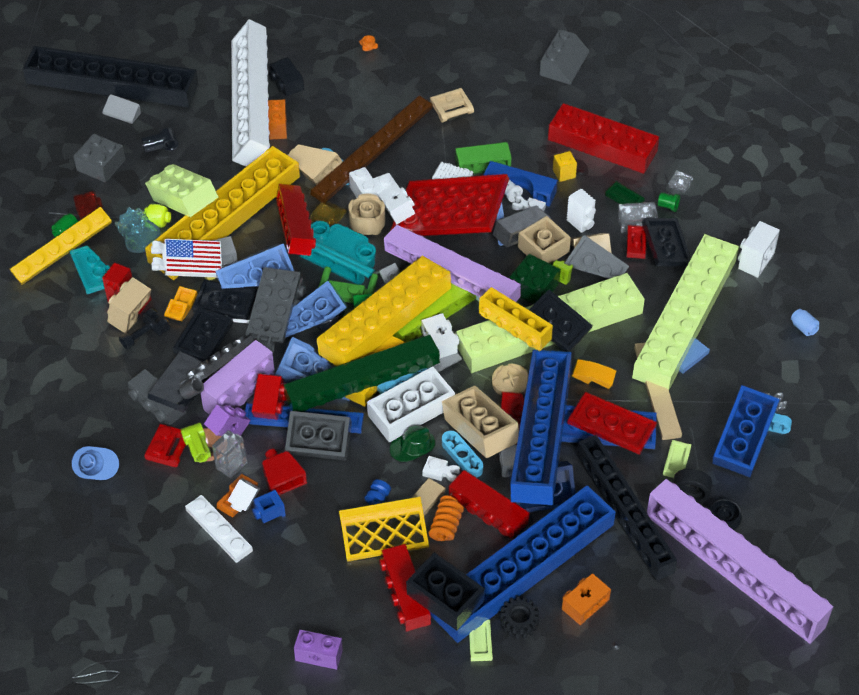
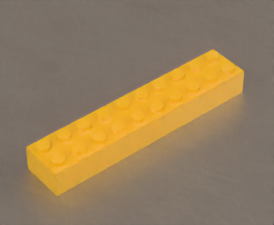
M274 146L270 147L216 191L218 195L216 200L191 217L185 215L154 241L164 243L165 239L213 241L229 236L277 196L279 184L291 185L300 177L299 162ZM152 243L145 247L149 264L153 262L154 257L162 259V254H151ZM168 276V277L171 278L172 280H175V279H176L177 277H179V276Z

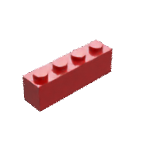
M465 470L449 485V496L455 498L469 513L477 515L487 525H492L506 537L508 536L514 540L529 523L528 511L511 502V500Z
M406 544L381 550L380 568L382 571H386L385 582L387 588L392 589L391 599L393 606H398L399 612H397V617L400 625L404 624L406 631L431 625L430 611L407 595L406 581L415 573V569Z

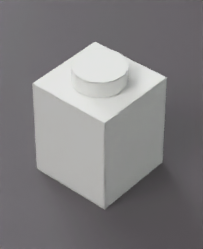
M242 478L237 483L228 502L232 503L231 507L239 512H242V510L247 511L260 488Z

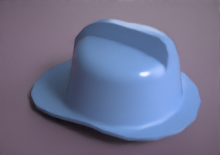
M82 447L75 452L72 458L74 473L85 479L107 480L113 477L119 468L117 455L112 450L106 448Z

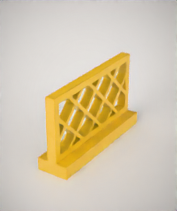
M421 497L339 511L347 562L382 556L381 550H384L386 547H394L390 542L395 535L404 540L401 545L409 543V545H406L408 551L429 547ZM419 514L420 520L416 526L407 521L410 515ZM392 518L401 521L395 530L387 525V522ZM370 522L380 524L375 533L366 528ZM403 524L413 529L407 537L398 532ZM355 525L360 529L353 537L347 533L346 526ZM383 528L392 532L387 541L378 536ZM363 531L372 536L366 545L358 540ZM415 532H418L423 536L424 542L414 543L410 539ZM374 539L383 543L380 550L374 551L369 547ZM354 542L363 547L360 553L350 555V548Z

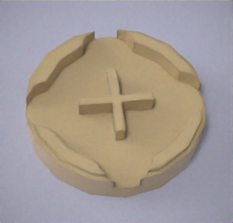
M513 363L507 366H499L492 375V387L501 396L502 392L522 393L524 395L526 393L529 373L521 365Z

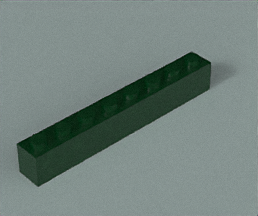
M429 334L284 385L285 397L292 411L304 412L307 409L361 392L369 387L378 386L390 380H396L401 376L415 373L427 367H433L440 363L439 349Z

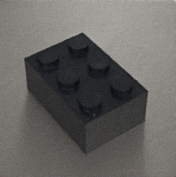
M435 552L406 581L407 595L456 631L484 602L485 588Z

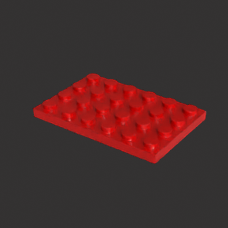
M507 174L409 181L406 193L415 205L412 207L415 214L398 224L394 221L391 230L396 225H399L421 236L492 232L509 177Z

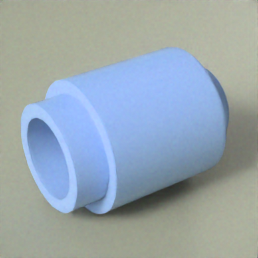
M798 309L791 316L793 325L806 336L814 335L819 330V321L806 310Z

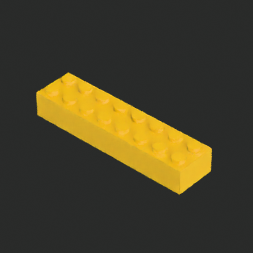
M422 255L317 338L319 355L336 366L368 356L451 289L450 271Z

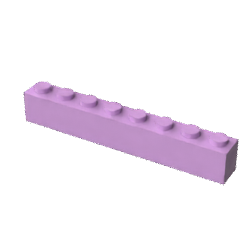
M396 225L384 237L386 252L411 264L423 255L450 271L452 284L478 297H481L491 287L515 302L521 297V284L515 280L494 272L406 228Z

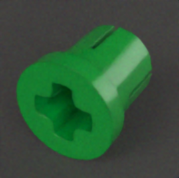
M661 192L658 206L671 209L673 212L677 211L680 195Z

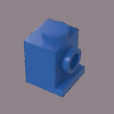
M276 490L253 499L254 508L252 512L256 520L261 519L263 524L279 516H286L284 503Z

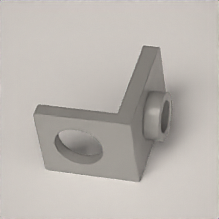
M396 263L376 270L373 274L380 273L384 284H387L400 272Z

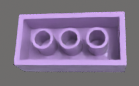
M255 340L203 383L204 390L201 392L203 410L210 415L216 405L225 406L227 404L232 408L242 406L250 396L255 394L258 374L275 375L272 351Z

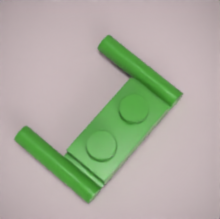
M324 267L319 287L328 281L331 273L330 267ZM371 275L367 289H365L364 285L331 280L329 282L339 292L345 302L353 303V295L374 294L378 275Z

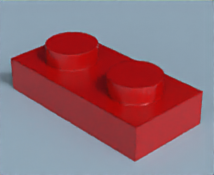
M628 225L627 258L645 259L646 233L644 227Z

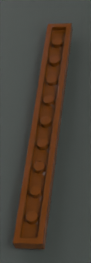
M419 95L312 188L310 195L325 204L349 183L350 172L367 167L432 109L433 104Z

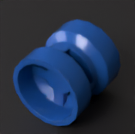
M374 480L370 486L371 490L365 496V501L369 505L385 503V497L391 491L390 485L382 480Z

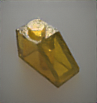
M321 202L311 213L312 223L325 221L331 227L341 220L347 210L333 203Z

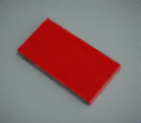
M587 392L581 397L567 423L639 455L657 426L656 421Z

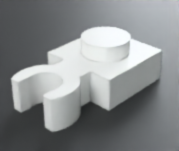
M516 196V203H512V209L520 211L537 205L544 211L546 203L530 197L526 201L523 197Z
M429 456L422 471V476L439 481L446 477L450 482H453L457 476L452 475V473L459 474L460 467L456 465L448 466V461Z

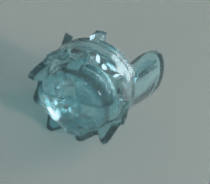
M127 208L126 213L120 215V221L115 222L118 228L117 231L124 237L126 248L132 253L146 252L145 247L160 236L159 227L151 222L145 210L142 211L140 208L136 210Z

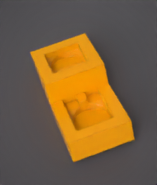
M179 286L174 300H170L164 316L183 321L194 304L198 294L197 291Z
M577 360L572 377L586 384L593 381L610 389L616 370L595 362Z

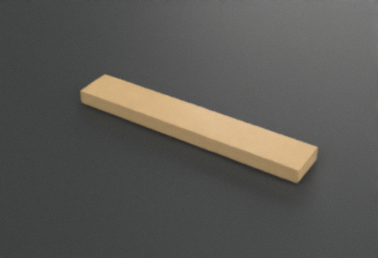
M645 343L635 344L634 349L637 358ZM646 381L645 386L653 412H657L656 422L661 439L681 438L682 432L669 390Z

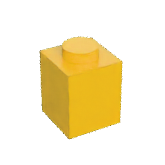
M568 151L554 155L553 172L558 181L562 182L576 178L577 162L572 153Z

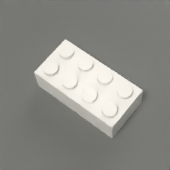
M431 367L367 402L368 417L388 442H391L404 435L409 427L420 426L444 413L442 401L454 396L455 392L436 369Z

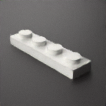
M202 495L185 506L186 511L236 563L253 551L252 546Z

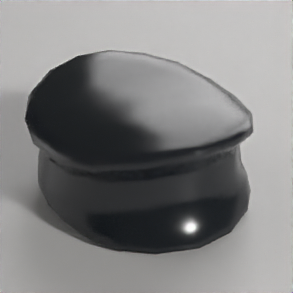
M719 499L712 503L709 508L714 516L725 521L731 529L735 530L740 525L742 510L734 501Z

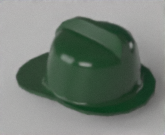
M411 426L405 431L404 435L393 440L389 451L395 460L409 462L432 451L435 447V439L427 427Z

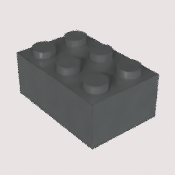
M290 411L285 451L291 455L347 461L352 420L350 417Z

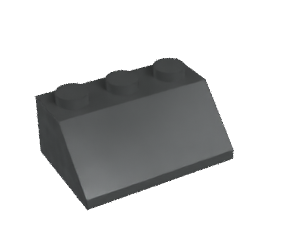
M559 29L541 59L540 76L571 85L588 57L589 49L575 33Z

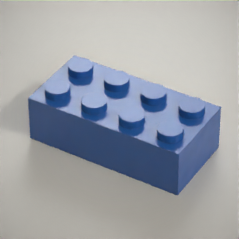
M741 385L714 453L712 464L751 477L780 399Z

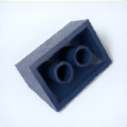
M568 461L558 463L553 505L514 503L528 512L554 509L576 494L572 464ZM513 469L508 470L510 488Z

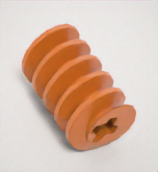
M446 495L440 498V503L429 531V536L433 540L443 542L451 541L455 538L457 526L462 517L461 513L464 511V507L455 498Z

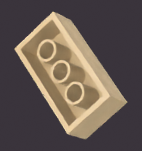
M470 387L442 401L445 420L485 458L517 444L519 436L518 423L478 387Z

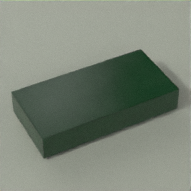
M617 181L605 192V196L632 212H635L645 202L644 197Z

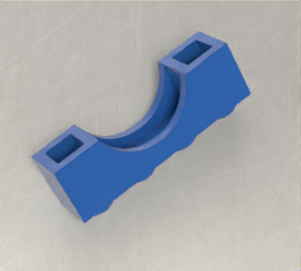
M490 161L483 176L507 174L515 185H519L521 188L529 191L533 199L545 202L546 206L550 207L557 192L558 180Z

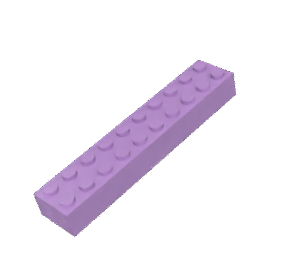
M665 479L650 493L647 514L654 523L805 641L811 644L826 628L833 606L827 599L816 594L810 586L803 584L793 573L782 568L776 560L765 555L759 547L748 542L742 534L731 529L725 521L718 519L709 509L702 507L692 496L680 490L675 483Z

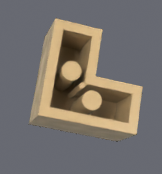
M134 277L129 282H124L120 292L117 295L114 294L108 302L110 305L107 311V322L122 332L127 333L137 322L138 312L150 299L151 289Z

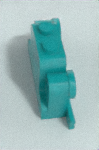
M316 221L311 224V228L314 231L313 238H316L315 249H312L311 256L299 255L300 257L322 268L330 267L331 272L357 285H361L365 277L369 278L375 272L373 267L375 265L376 248L373 244L369 243L365 235L359 234L340 224H334L331 227L325 221Z

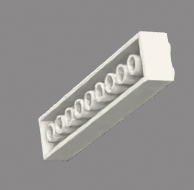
M250 19L231 40L232 161L246 167L270 148L266 27Z

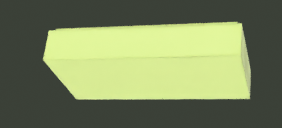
M672 440L663 476L674 478V475L679 470L686 469L691 444Z
M486 620L480 627L469 634L471 661H492L490 620Z

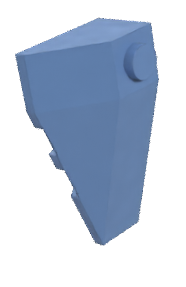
M278 243L215 272L221 288L224 289L259 286L264 267L294 271L284 244Z
M329 281L325 282L293 307L285 338L331 320L347 308L345 301Z
M292 337L274 376H282L284 383L287 384L333 367L327 363L328 360L321 358L314 352L315 349L311 345Z

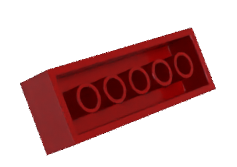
M564 103L549 124L548 140L643 174L658 151L660 137Z

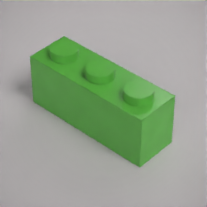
M508 142L455 148V161L457 167L473 171V174L485 173L490 161L511 167V153Z

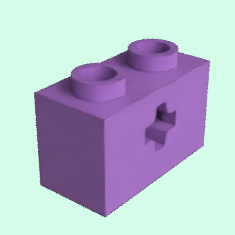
M227 404L225 406L216 405L204 425L217 436L238 440L251 420L245 416L246 412L239 407L232 408Z
M299 630L294 646L295 661L338 669L343 652L342 638Z

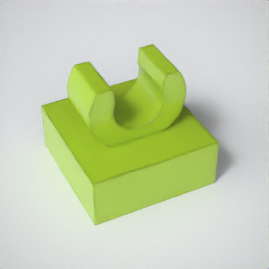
M556 260L553 266L561 269L560 282L567 285L570 282L573 265L569 266L564 264L565 261Z

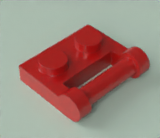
M160 424L145 453V459L178 467L180 463L179 458L186 446L181 429ZM180 438L173 454L168 456L176 439Z

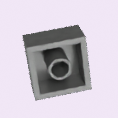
M93 134L74 155L77 171L105 183L126 161L123 145Z

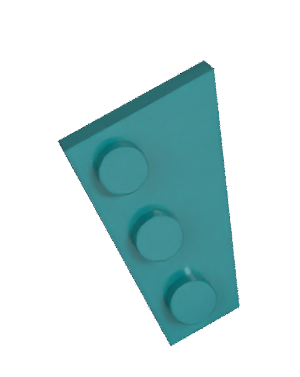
M88 246L71 250V258L86 293L91 294L105 289L102 278L110 267L105 265L100 257Z

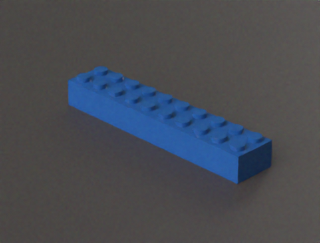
M533 350L511 478V502L553 505L571 377L572 352Z
M588 485L466 574L485 588L484 602L457 631L432 612H430L431 616L457 643L460 642L470 632L476 630L486 620H489L501 611L506 601L509 603L510 598L515 600L516 597L521 596L614 525L616 512Z

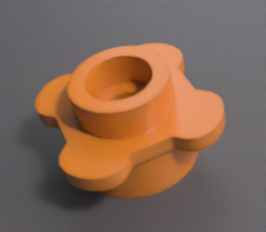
M371 35L364 36L359 41L363 51L378 48L375 38Z

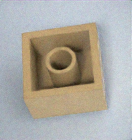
M546 216L519 232L518 248L526 255L531 254L551 264L570 251L571 237Z

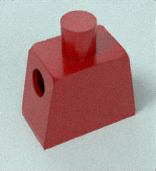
M270 449L265 453L267 459L262 462V467L269 492L276 490L278 495H281L307 484L305 470L289 452L285 451L278 454L276 449Z

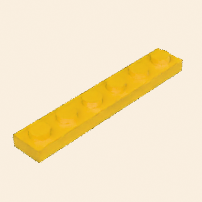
M99 207L16 264L10 271L19 283L23 285L71 250H74L110 225L112 220Z

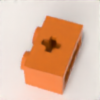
M268 100L270 140L287 139L285 100Z
M592 573L589 577L582 578L574 590H569L564 594L562 610L579 625H582L610 600L611 589Z

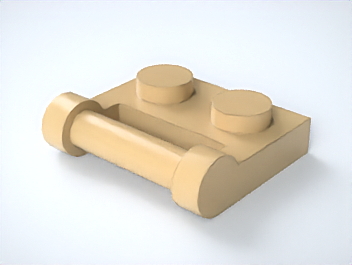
M462 88L430 97V103L433 104L442 123L459 115L474 113L473 105ZM463 105L465 106V107H462V108H459V109H456V110H452V111H449V112H446V113H445V111H447V110H450V109H453V108H456V107H459V106H463Z

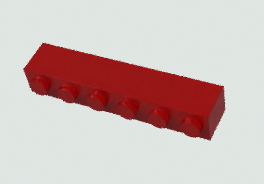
M279 184L276 201L288 254L311 256V251L316 246V238H313L314 231L311 228V219H308L309 211L306 210L307 203L304 202V193H302L300 186Z

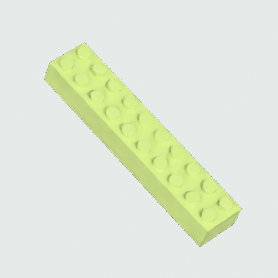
M704 234L634 364L633 379L644 383L649 381L670 390L693 341L697 338L737 260L739 246Z
M628 273L558 296L593 325L589 332L643 314L645 300ZM491 320L456 331L460 342L457 348L471 373L537 350L530 347L523 340L514 337L507 330L498 327ZM550 341L545 347L554 345L555 343Z

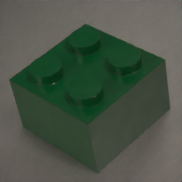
M528 254L509 279L521 284L520 298L535 304L548 290L553 292L560 284L561 269Z

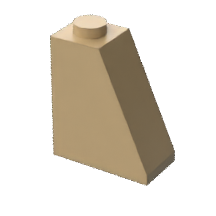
M299 144L288 154L289 157L299 162V171L315 185L343 162L336 152Z

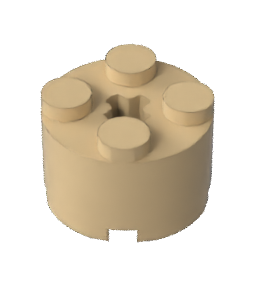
M369 193L358 195V198L355 200L352 199L349 203V223L352 230L363 235L380 234L385 226V204L383 200L381 201L378 196Z

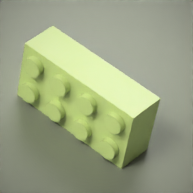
M174 164L168 165L161 173L153 175L145 183L155 202L166 205L189 217L218 198L210 179Z

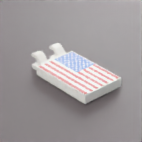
M165 239L164 243L152 241L151 254H162V259L158 257L153 258L151 263L153 271L165 270V275L217 278L215 271L222 268L221 241Z

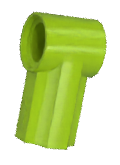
M201 423L181 428L186 446H189L194 462L202 463L207 461L211 457V453L205 441L206 437Z

